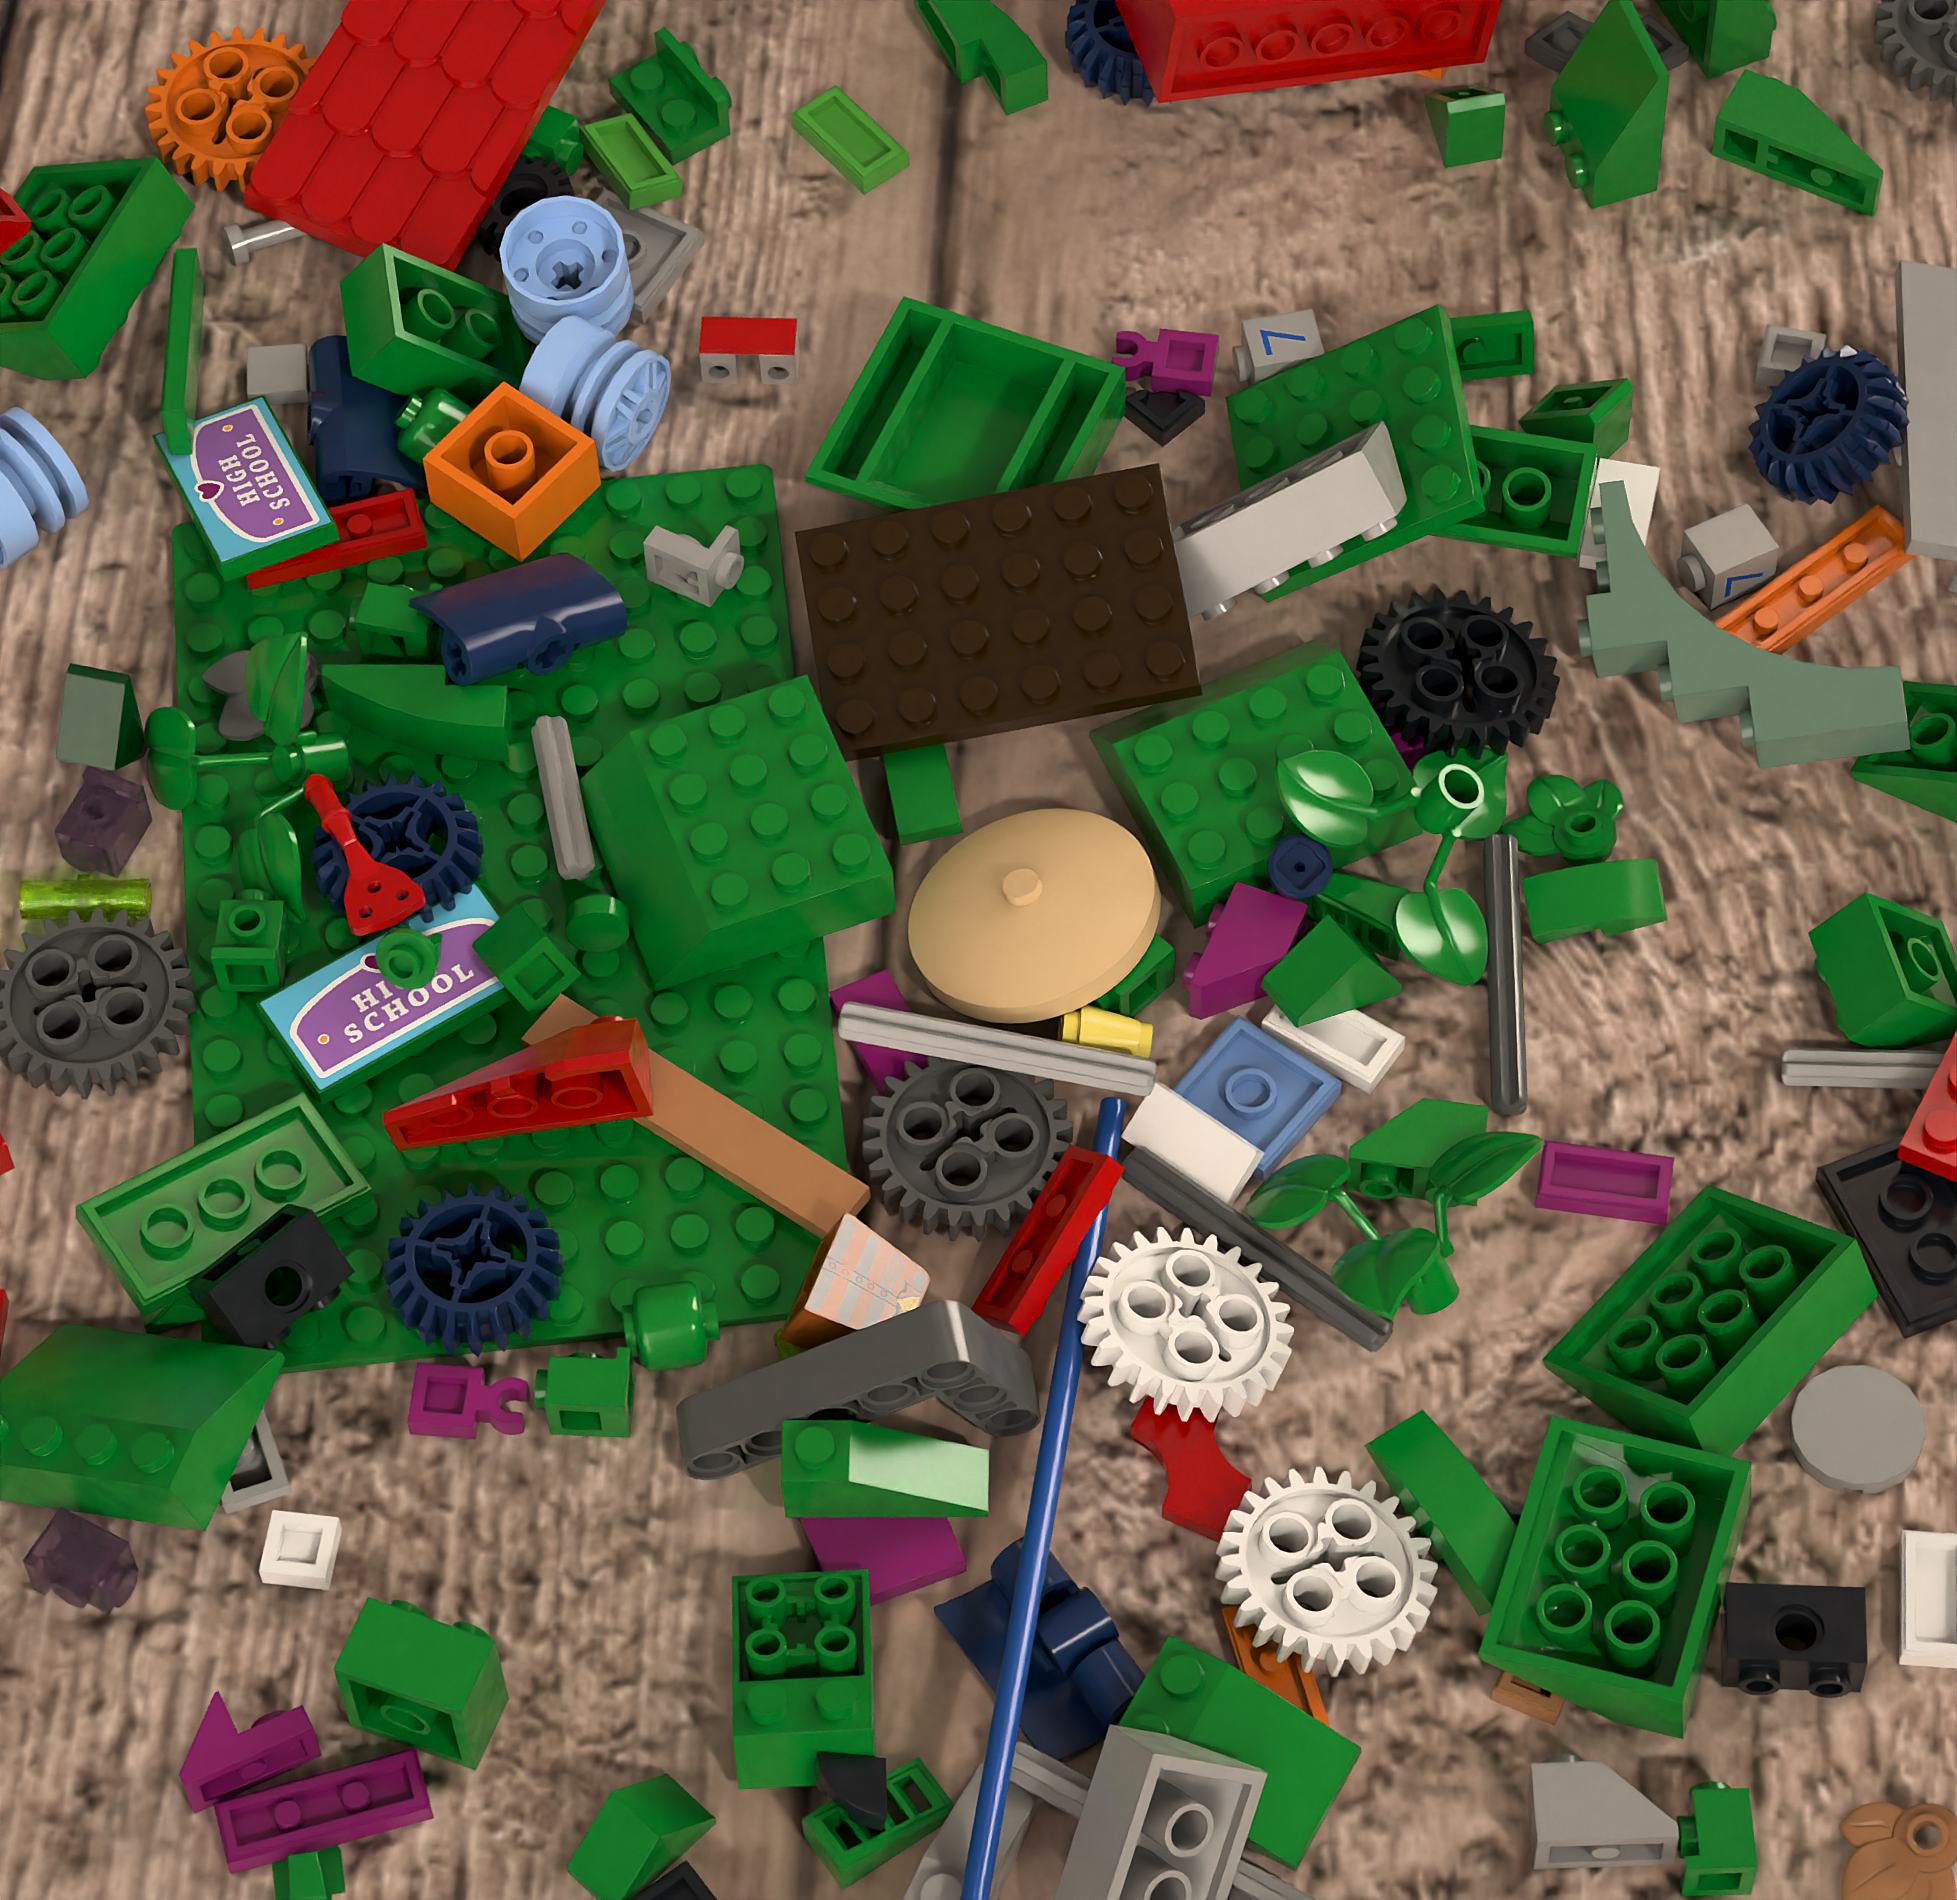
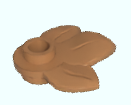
M1883 1801L1872 1802L1856 1808L1839 1823L1838 1827L1842 1835L1851 1845L1858 1849L1850 1857L1843 1871L1841 1882L1842 1900H1955L1957 1888L1951 1867L1957 1862V1817L1946 1807L1934 1803H1922L1904 1810ZM1925 1826H1933L1941 1832L1940 1842L1930 1849L1921 1848L1915 1843L1917 1832Z

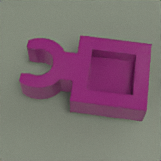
M1160 329L1158 342L1147 341L1145 337L1137 332H1117L1116 353L1130 354L1133 357H1112L1111 363L1125 367V381H1134L1142 376H1151V390L1177 393V390L1181 389L1199 396L1211 397L1219 352V335Z
M417 1363L407 1420L409 1432L413 1435L476 1439L479 1422L490 1423L494 1429L503 1434L517 1435L524 1433L525 1422L523 1413L507 1412L502 1407L509 1401L529 1402L530 1391L528 1382L520 1378L511 1377L501 1379L492 1386H486L483 1368Z

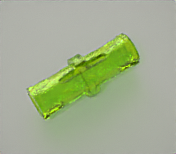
M78 874L76 880L63 881L23 879L19 887L20 915H22V920L67 919L69 910L74 909L79 915L81 922H90L94 909L101 907L105 918L116 917L122 909L127 910L129 918H150L152 910L151 883H149V878L94 880L93 874Z

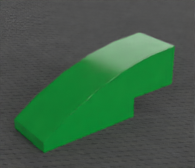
M914 0L916 10L961 84L982 76L1006 116L1048 100L1047 61L1025 32L989 0Z
M322 664L321 676L329 710L354 725L392 742L430 753L472 760L510 762L513 717L507 685H467L464 687L450 685L449 676L444 664Z
M1422 1409L1364 1446L1394 1495L1400 1499L1399 1503L1407 1516H1413L1417 1521L1415 1529L1420 1537L1431 1540L1432 1544L1429 1551L1435 1561L1444 1559L1480 1617L1492 1611L1517 1525L1474 1467Z

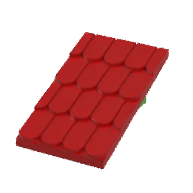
M350 0L342 12L341 23L288 105L289 113L253 168L250 182L243 192L245 206L273 219L282 220L300 231L364 259L380 244L384 243L454 273L571 62L579 52L580 46L606 0Z

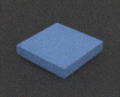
M1238 1014L1172 1090L1265 1153L1252 1173L1254 1177L1263 1182L1341 1095L1342 1082Z

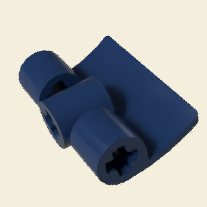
M333 335L318 339L311 345L309 350L311 392L309 393L307 406L308 446H314L316 487L322 500L335 505L363 500L371 490L373 478L398 482L429 494L424 468L403 455L397 447V438L402 428L393 423L410 395H398L353 377L351 374L347 336Z
M558 553L414 597L409 600L408 607L431 617L444 628L441 640L442 661L450 678L457 685L463 687L511 672L516 669L518 662H522L533 675H547L565 664L572 652L624 635L627 628L626 608L617 590L589 564L568 553Z
M1024 1537L1011 1543L995 1558L991 1565L992 1579L963 1595L934 1606L936 1617L995 1696ZM1050 1549L1019 1728L1034 1748L1062 1762L1104 1740L1110 1724L1118 1726L1146 1675L1118 1640V1630L1099 1599L1088 1587L1084 1586L1079 1589Z

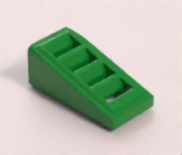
M1332 872L1329 882L1318 895L1307 900L1297 901L1308 905L1309 920L1318 924L1329 914L1366 943L1374 953L1391 960H1398L1401 948L1395 938L1392 917L1395 906L1402 897L1411 892L1410 890Z
M919 1757L886 1773L887 1800L892 1799L906 1818V1821L896 1825L887 1813L883 1832L872 1837L865 1826L850 1820V1813L842 1809L833 1800L802 1818L805 1839L842 1890L940 1828L955 1806ZM915 1784L932 1808L919 1813L903 1790ZM845 1827L850 1830L859 1843L851 1849L846 1846L838 1835V1832Z

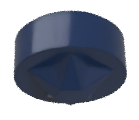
M1295 834L1282 839L1272 850L1267 862V875L1272 887L1283 897L1297 901L1307 900L1318 895L1329 882L1333 870L1332 857L1327 847L1306 834Z

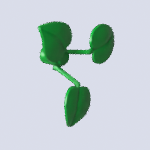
M295 632L261 640L251 648L246 659L245 691L247 703L253 716L258 720L264 721V734L271 737L273 742L277 744L273 752L195 755L196 730L194 723L184 711L172 706L160 707L151 712L147 717L144 728L145 741L149 748L147 755L149 780L159 802L170 810H183L189 808L193 803L198 788L196 767L272 763L274 774L279 781L287 782L290 786L297 787L257 811L254 815L255 828L244 830L241 833L238 845L239 871L244 889L263 890L273 895L275 900H284L289 924L307 923L309 920L305 914L301 898V863L295 832L291 824L278 812L305 797L303 788L310 775L321 774L331 782L341 781L346 776L349 764L346 744L338 733L325 732L316 734L314 730L299 731L303 710L308 632Z
M1467 747L1459 748L1455 758H1449L1446 749L1424 756L1411 771L1419 788L1413 787L1406 795L1378 807L1369 806L1374 794L1368 775L1357 762L1346 755L1330 750H1311L1291 758L1279 759L1274 768L1277 791L1286 812L1306 835L1323 845L1334 848L1356 847L1367 837V819L1377 821L1409 806L1415 807L1414 816L1416 822L1423 830L1431 834L1442 835L1443 839L1424 880L1423 888L1425 893L1411 892L1399 900L1392 917L1393 930L1400 948L1416 965L1455 984L1473 986L1481 978L1487 963L1488 934L1483 915L1476 902L1465 891L1459 888H1446L1438 892L1437 882L1451 848L1457 839L1484 841L1488 835L1496 834L1503 825L1507 809L1505 776L1508 753L1505 751L1503 756H1499L1492 749L1484 748L1480 760H1475Z
M1495 1131L1466 1138L1443 1153L1429 1172V1178L1433 1186L1440 1188L1433 1196L1436 1235L1424 1228H1407L1393 1235L1386 1234L1382 1237L1342 1189L1338 1188L1350 1177L1351 1168L1344 1159L1330 1154L1305 1156L1284 1165L1272 1173L1255 1190L1250 1200L1246 1203L1247 1212L1251 1221L1258 1226L1269 1229H1282L1292 1227L1313 1217L1325 1206L1327 1201L1337 1203L1369 1240L1353 1246L1335 1262L1331 1270V1279L1337 1290L1353 1304L1389 1320H1393L1404 1297L1414 1314H1433L1448 1307L1459 1295V1287L1445 1259L1455 1251L1448 1235L1447 1205L1449 1201L1453 1199L1458 1203H1468L1494 1191L1514 1175L1545 1143L1542 1138L1532 1134Z

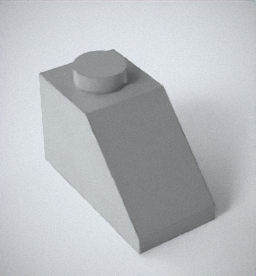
M1557 1755L1547 1758L1542 1763H1531L1527 1796L1533 1869L1674 1865L1679 1841L1678 1823L1602 1761H1584L1582 1758L1574 1755Z

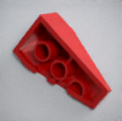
M620 1016L600 1017L593 1020L590 1025L571 1027L384 1112L383 1124L397 1151L653 1116L648 1043L637 1018L626 1019Z

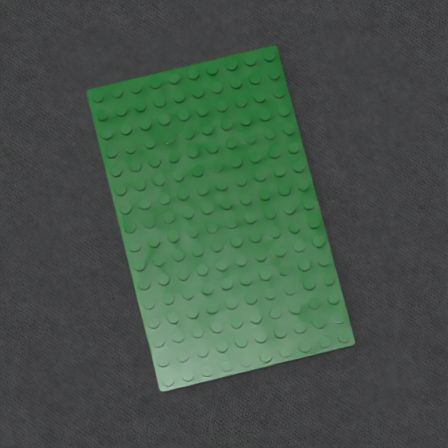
M756 464L601 480V486L522 562L431 503L430 498L416 499L426 534L427 548L253 590L249 589L246 575L230 581H224L194 522L180 523L173 528L172 560L178 708L184 711L194 723L196 730L195 755L273 752L277 744L273 742L271 737L265 734L248 741H235L221 737L219 722L229 697L208 687L203 682L202 675L217 661L241 650L250 651L261 640L295 632H308L306 651L317 662L319 680L315 689L310 693L315 708L309 725L303 731L314 730L316 734L336 732L343 738L348 751L349 764L346 776L341 781L332 782L338 799L342 798L343 791L355 796L363 794L362 786L365 779L374 785L375 788L385 786L389 773L397 779L398 784H407L416 773L423 781L424 789L439 780L442 786L446 788L447 796L459 793L460 798L465 802L466 811H472V814L476 817L479 828L478 835L482 837L483 841L482 873L480 881H477L502 916L519 903L555 941L582 974L561 994L598 1017L620 1016L626 1019L637 1018L649 1049L848 1173L823 936L659 991L654 989L630 927L627 941L617 949L607 952H587L573 946L567 940L565 933V914L568 906L575 900L588 895L600 894L616 899L618 897L589 826L588 830L595 860V867L590 871V876L581 881L576 878L565 880L560 876L531 734L532 727L536 725V720L541 716L547 715L550 718L561 716L564 718L568 725L578 780L580 781L629 731L795 678L773 471L768 465ZM726 525L739 531L740 554L744 557L742 573L731 589H723L711 607H707L647 580L643 542L655 526H659L677 535H689L708 549ZM568 553L586 562L599 572L617 590L625 605L627 628L624 635L572 652L565 664L556 671L547 675L536 676L531 674L522 662H518L516 669L511 672L470 684L507 685L513 717L510 762L464 759L430 753L402 745L364 730L330 711L328 708L321 676L322 664H396L361 657L357 634L349 628V615L353 599L357 594L364 595L368 582L387 586L401 584L409 586L416 591L427 593L431 583L443 585L444 589L551 555ZM441 646L435 664H443ZM449 676L450 685H457ZM272 763L196 767L198 779L197 794L189 808L182 810L187 962L196 987L193 990V995L197 1005V1012L189 1014L192 1028L190 1043L194 1147L304 1092L372 1188L371 1201L323 1225L355 1273L340 1284L342 1291L334 1301L318 1311H306L289 1325L291 1329L289 1336L278 1346L271 1349L280 1351L286 1358L279 1374L451 1356L444 1349L442 1338L427 1347L420 1339L418 1328L408 1331L401 1323L399 1311H395V1308L391 1306L387 1291L390 1288L385 1280L384 1266H386L385 1262L390 1260L387 1251L389 1239L401 1237L399 1231L401 1217L419 1220L417 1207L419 1206L420 1199L435 1207L441 1204L440 1195L444 1187L453 1194L454 1198L466 1196L465 1191L470 1182L478 1188L479 1196H487L496 1184L504 1190L506 1201L522 1193L523 1197L528 1200L529 1210L541 1208L542 1212L547 1216L548 1228H553L559 1237L560 1249L558 1252L563 1256L565 1269L562 1273L563 1276L559 1278L561 1284L559 1300L548 1301L550 1314L547 1322L530 1319L532 1332L530 1333L529 1340L514 1332L507 1335L509 1344L506 1350L625 1338L622 1306L632 1305L634 1292L643 1286L691 1281L696 1284L700 1290L702 1302L716 1301L719 1327L787 1320L822 1239L633 1119L397 1151L384 1127V1112L523 1050L521 1038L555 999L533 1017L516 998H513L322 1106L258 1015L255 1003L274 992L219 991L210 959L211 948L215 946L220 900L237 899L238 894L245 890L241 881L238 862V845L241 833L244 830L255 828L254 815L257 811L297 787H292L287 782L279 781L274 774ZM306 797L278 812L291 824L295 832L301 863V898L305 914L309 920L307 923L290 924L291 929L283 987L379 935L377 932H373L363 936H355L350 930L347 914L337 916L330 906L329 898H324V895L320 893L316 880L318 874L314 872L311 856L313 855V849H315V828L322 826L321 818L313 804L306 800ZM432 834L428 839V844L431 845L432 852L442 856L446 843L435 834ZM497 1238V1249L511 1253L513 1260L526 1262V1257L515 1246ZM279 1267L274 1269L265 1281V1293L269 1300L276 1297L283 1286V1274ZM423 1276L422 1282L430 1291L441 1298L451 1301L452 1293L450 1289L438 1286L437 1279ZM209 1317L201 1319L202 1341L227 1344ZM495 1341L483 1343L481 1353L502 1351L495 1345ZM462 1343L452 1356L474 1353L471 1352L469 1343Z

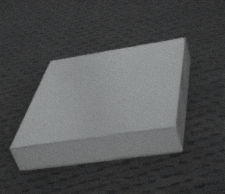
M604 188L594 200V203L609 211L622 230L634 295L630 319L644 324L705 244L704 232L647 206L629 211L616 193Z

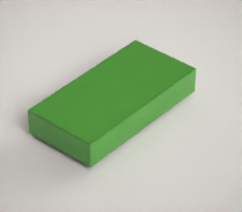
M837 85L791 113L792 128L864 195L909 166V152Z
M632 113L579 127L580 142L584 146V151L629 211L682 197V179Z

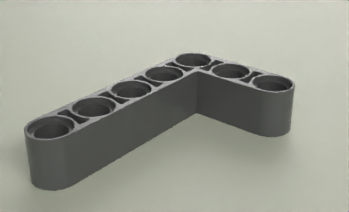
M948 1300L924 1304L682 1400L676 1406V1417L684 1472L687 1476L694 1479L715 1480L731 1476L780 1457L782 1455L783 1420H854L868 1423L935 1396L987 1434L999 1437L1023 1434L1034 1429L1041 1421L1032 1361L1028 1353L964 1304Z

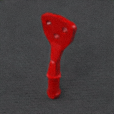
M321 774L310 775L303 788L306 800L313 804L320 816L324 831L330 833L345 852L350 870L343 900L351 932L355 936H363L394 926L422 908L426 903L423 889L403 871L374 861L357 840L351 826V813L342 806L334 792L333 783ZM375 889H380L378 892L371 893ZM404 896L407 897V898L404 899V900H399L401 897H404ZM366 914H371L367 918H362Z

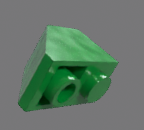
M1426 1098L1421 1099L1350 1146L1348 1164L1351 1168V1175L1347 1179V1190L1362 1192L1364 1195L1375 1199H1390L1398 1196L1427 1200L1434 1205L1433 1196L1440 1188L1433 1186L1429 1178L1430 1169L1437 1159L1453 1145L1471 1136L1486 1133L1489 1106ZM1451 1199L1447 1207H1456L1461 1204L1477 1206L1478 1199L1468 1203H1458Z

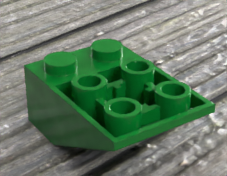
M868 1569L732 1576L733 1745L738 1790L816 1786L813 1765L817 1752L876 1757Z

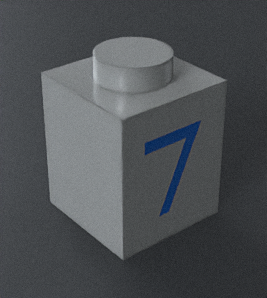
M1312 309L1243 320L1241 345L1232 348L1238 382L1248 381L1249 387L1325 354Z
M1746 503L1684 530L1681 556L1677 560V569L1685 587L1690 592L1697 591L1711 611L1757 591L1774 580L1779 546L1751 506Z

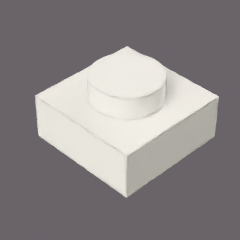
M272 1510L259 1568L262 1583L329 1590L342 1532L339 1517Z

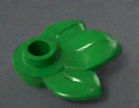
M1563 775L1539 776L1533 779L1527 788V803L1531 812L1502 825L1500 828L1502 835H1513L1518 841V850L1528 855L1545 856L1559 853L1567 863L1575 867L1602 863L1610 857L1617 841L1614 822L1623 811L1622 794L1607 779L1595 781L1582 789L1575 781Z

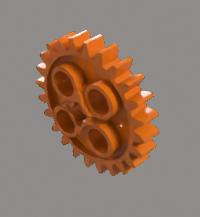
M234 27L231 40L223 41L216 31L210 32L211 45L203 47L193 39L190 40L191 55L185 57L174 52L170 54L173 70L158 68L156 75L159 86H150L147 89L150 104L145 106V112L153 146H158L163 163L173 161L175 174L178 177L192 171L194 184L198 187L205 183L209 177H214L218 192H222L230 180H237L241 192H244L250 182L253 168L289 113L288 105L318 59V56L307 58L305 44L302 42L288 49L286 34L282 32L271 42H267L264 30L260 27L254 32L251 39H243L240 28Z

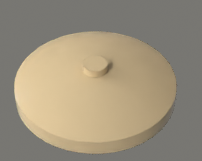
M1056 808L1023 812L995 821L968 835L946 852L931 868L917 890L911 905L908 918L909 946L918 970L928 988L941 1002L953 1010L978 1020L993 1023L1013 1024L1042 1021L1072 1012L1091 1003L1115 987L1137 965L1147 951L1159 922L1161 911L1159 884L1143 846L1128 830L1116 822L1098 814L1075 809Z

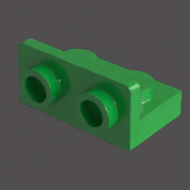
M664 27L654 33L656 54L608 80L612 97L627 114L632 113L664 157L674 166L731 135L728 109L732 107V100L723 82L717 77L710 78L700 67L699 60L692 47L685 41L679 43L669 30Z

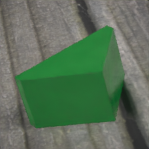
M1477 85L1424 95L1427 113L1445 168L1502 158L1506 107L1504 92Z
M1628 378L1556 385L1518 422L1528 434L1598 444V469L1600 458L1608 459L1628 440L1634 387Z
M1329 914L1263 977L1261 988L1296 1028L1400 995L1403 986L1366 943Z
M669 1774L660 1775L612 1791L566 1866L567 1871L597 1900H630L650 1886L716 1824V1819Z

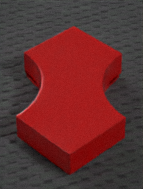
M1147 1395L1130 1426L1133 1441L1150 1451L1164 1470L1168 1490L1162 1506V1518L1219 1543L1223 1532H1225L1224 1527L1231 1511H1238L1244 1494L1247 1491L1251 1492L1252 1479L1237 1471L1225 1459L1217 1445L1214 1430L1219 1412L1214 1422H1208L1201 1409L1194 1407L1186 1422L1181 1420L1177 1405L1168 1403L1160 1415L1154 1414V1398Z

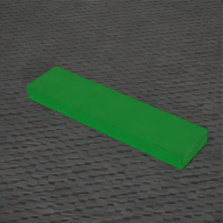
M197 248L176 249V253H173L160 409L168 451H171V455L193 453L205 297Z

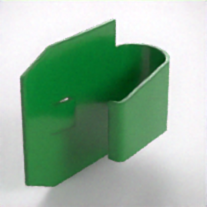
M338 1845L318 1851L288 1855V1859L272 1863L276 1900H332V1894L346 1892L342 1855Z

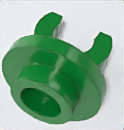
M401 925L388 932L376 948L375 957L380 972L389 982L403 989L413 990L426 986L431 982L439 969L442 934L434 933L428 939L425 935L411 929V926Z

